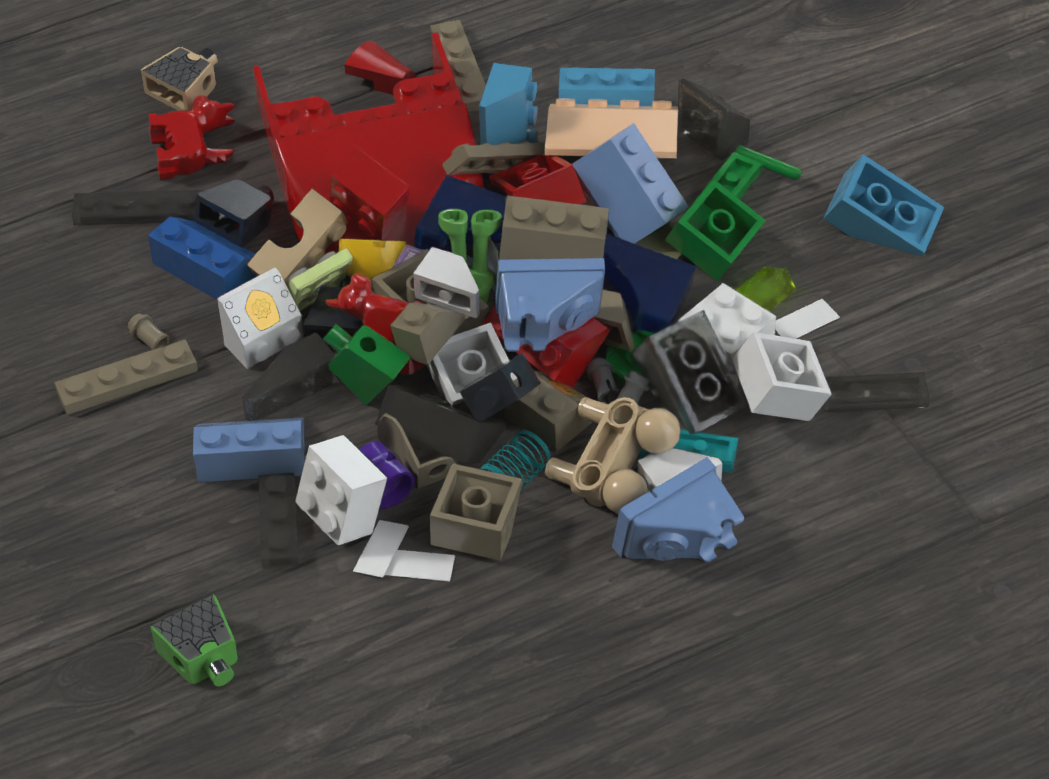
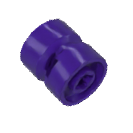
M374 441L362 446L359 451L387 477L380 508L387 509L398 505L413 489L415 483L414 476L382 442Z

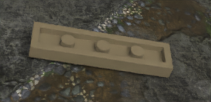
M448 21L430 25L431 33L438 32L463 103L467 104L469 112L478 111L486 85L461 21Z
M529 141L520 144L505 142L500 145L484 143L470 146L469 144H462L451 152L452 156L442 165L447 175L497 173L545 152V144L530 143Z
M186 339L54 382L66 415L197 372L198 367Z

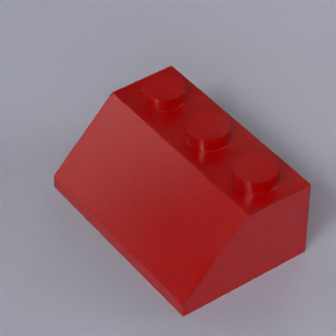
M545 152L488 176L492 184L514 197L579 205L587 202L573 165L556 155H545Z
M494 306L483 325L491 323L498 339L504 343L499 314H496V307ZM593 317L580 328L568 331L549 342L544 351H533L530 345L523 344L519 347V351L515 352L517 354L524 353L528 362L554 381L574 388L611 329Z

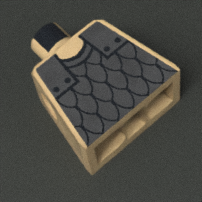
M177 47L141 69L145 94L178 111L193 109V101L197 96L204 95L207 97L215 88L216 81L213 66L218 61L217 56L209 48H205L199 54H195L183 47Z

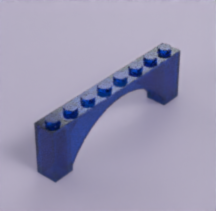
M446 175L416 227L414 247L421 250L428 249L429 251L434 247L452 253L450 238L438 224L439 213L448 209H460L468 215L466 249L473 248L471 230L473 214L480 210L498 211L502 215V225L498 231L491 235V240L494 244L501 243L507 197ZM606 233L603 255L605 264L604 277L621 294L635 323L633 332L644 330L656 333L667 340L691 289L696 266Z

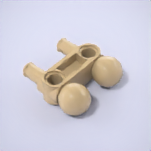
M584 397L579 403L578 415L581 416V419L598 423V426L577 465L552 457L546 465L545 475L548 479L570 485L573 494L585 498L591 505L597 507L607 505L610 510L619 515L622 507L648 492L647 483L644 478L631 470L641 449L644 448L650 453L660 454L671 450L679 441L681 433L679 421L674 414L666 409L653 408L649 410L638 406L631 398L623 397L614 400L610 404Z

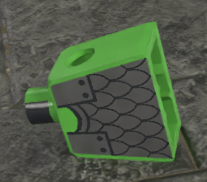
M214 594L150 626L156 651L189 683L196 684L210 677L215 686H223L232 680L234 671L230 666L238 660L236 644Z

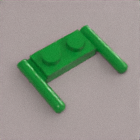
M739 145L736 152L732 153L702 192L714 179L738 199H741L761 174L762 168L795 181L800 179L802 171L800 168Z

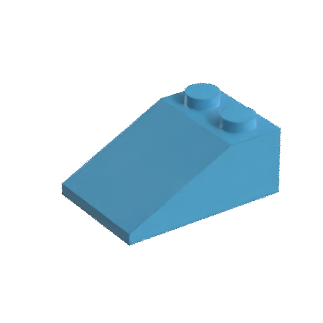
M863 154L844 173L823 219L850 237L922 256L927 249L944 207Z

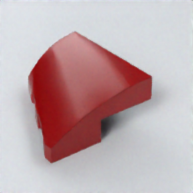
M366 41L361 44L344 64L345 74L374 81L375 91L393 95V88L398 82L415 78L414 71L372 41Z

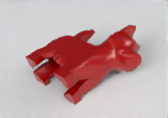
M199 95L194 99L193 109L173 111L162 115H157L156 113L149 114V134L152 145L165 144L167 149L156 148L158 158L157 170L160 180L174 178L178 174H193L195 171L201 170L205 164L216 165L217 163H225L226 159L234 154L232 149L206 148L203 134L230 126L235 122L234 118L226 116L235 108L234 104H220L218 101H212L204 95Z
M358 273L352 276L349 285L341 289L338 298L326 300L328 306L339 308L349 316L362 320L365 326L370 327L396 346L391 324L407 307L409 302L375 294L371 289L370 279ZM409 359L399 374L410 375L415 372V369L420 370L425 364Z

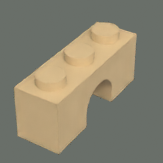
M313 189L309 191L291 213L297 225L304 230L301 241L294 247L281 248L268 240L247 264L256 277L275 267L280 272L288 288L290 277L296 271L303 267L310 269V267L316 266L332 241H338L345 233L346 225L349 222L343 212Z

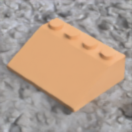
M569 98L556 99V104H550L548 110L545 155L585 156L603 142L634 123L657 158H677L678 107H673L671 101H652V106H639L640 101L621 100L620 105H607V100L590 99L588 104H575V99Z

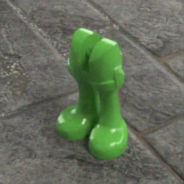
M460 209L444 210L439 213L438 224L450 238L452 253L462 256L467 264L466 233L468 229V215ZM480 210L473 214L471 218L473 262L472 266L467 264L479 289V298L486 304L490 290L495 285L494 272L488 268V244L491 235L498 231L502 225L501 213L494 210Z

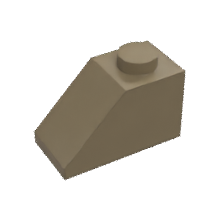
M602 290L600 312L594 318L611 329L602 344L631 351L634 348V342L621 294Z
M409 303L391 324L396 346L407 353L411 360L428 365L463 323L465 316L462 313L437 305Z

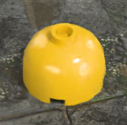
M339 239V252L347 248L353 257L352 263L346 270V274L350 278L355 273L368 277L371 281V288H373L372 279L391 269L406 247V241Z

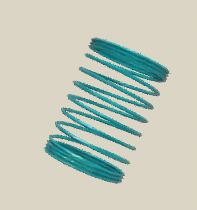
M527 430L518 431L508 441L507 445H504L502 450L493 455L492 459L488 460L487 464H484L480 470L488 469L489 472L491 470L494 473L506 475L494 465V460L499 462L502 469L509 476L515 477L514 473L504 463L499 461L498 456H502L510 468L521 475L523 482L522 490L546 467L547 463L544 464L542 455L537 447L527 438L519 436V434H526L534 438L544 449L547 463L551 459V454L544 441L536 434ZM518 437L524 438L536 448L541 457L542 464L538 463L533 453L518 441ZM520 444L531 453L535 461L523 451ZM508 446L513 447L516 454L531 466L532 471L526 469L522 461L508 450ZM503 451L508 452L513 461L526 470L527 476L523 475L518 467L504 456ZM511 454L521 462L523 467L515 461ZM507 460H509V461L516 467V469H517L518 471H516V470L507 462ZM502 465H504L512 473V475L509 474Z

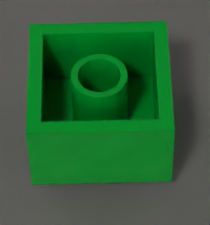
M713 179L678 221L665 241L714 280L718 281L766 220Z

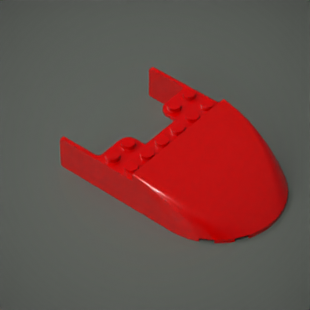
M438 32L431 33L433 70L435 74L398 82L393 88V97L396 104L338 115L333 114L331 105L326 99L316 96L272 104L268 98L259 65L253 66L259 111L293 230L299 242L303 237L304 230L297 225L291 216L292 211L311 189L330 202L331 175L351 152L358 147L409 186L407 213L382 241H406V246L410 245L421 250L428 249L430 251L434 247L452 253L450 238L439 226L438 218L439 213L444 210L460 209L468 215L466 252L473 246L471 218L475 212L487 210L486 193L482 174L447 175L442 165L452 156L451 152L456 147L462 144L476 146L467 104L462 101ZM347 215L346 219L349 223L346 225V231L340 239L379 240L374 235L369 237L358 228L357 222ZM339 240L336 242L332 241L325 250L324 255L332 251L337 254L339 252Z

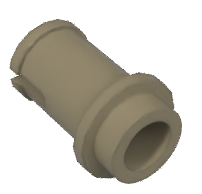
M139 313L130 319L128 329L133 338L142 340L152 350L169 345L170 336L154 325L149 315Z

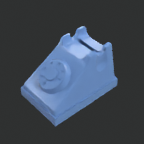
M604 258L498 260L495 307L496 314H499L505 349L509 352L519 351L521 345L528 344L533 351H544L549 342L568 331L580 328L589 319L596 316L600 312L605 274Z
M706 457L652 489V493L649 491L622 507L618 515L612 548L620 557L625 555L629 559L653 558L664 561L676 558H695L707 563L717 557L714 548L720 546L729 550L736 546L737 539L732 532V525L736 526L743 522L744 515L715 473L716 466Z

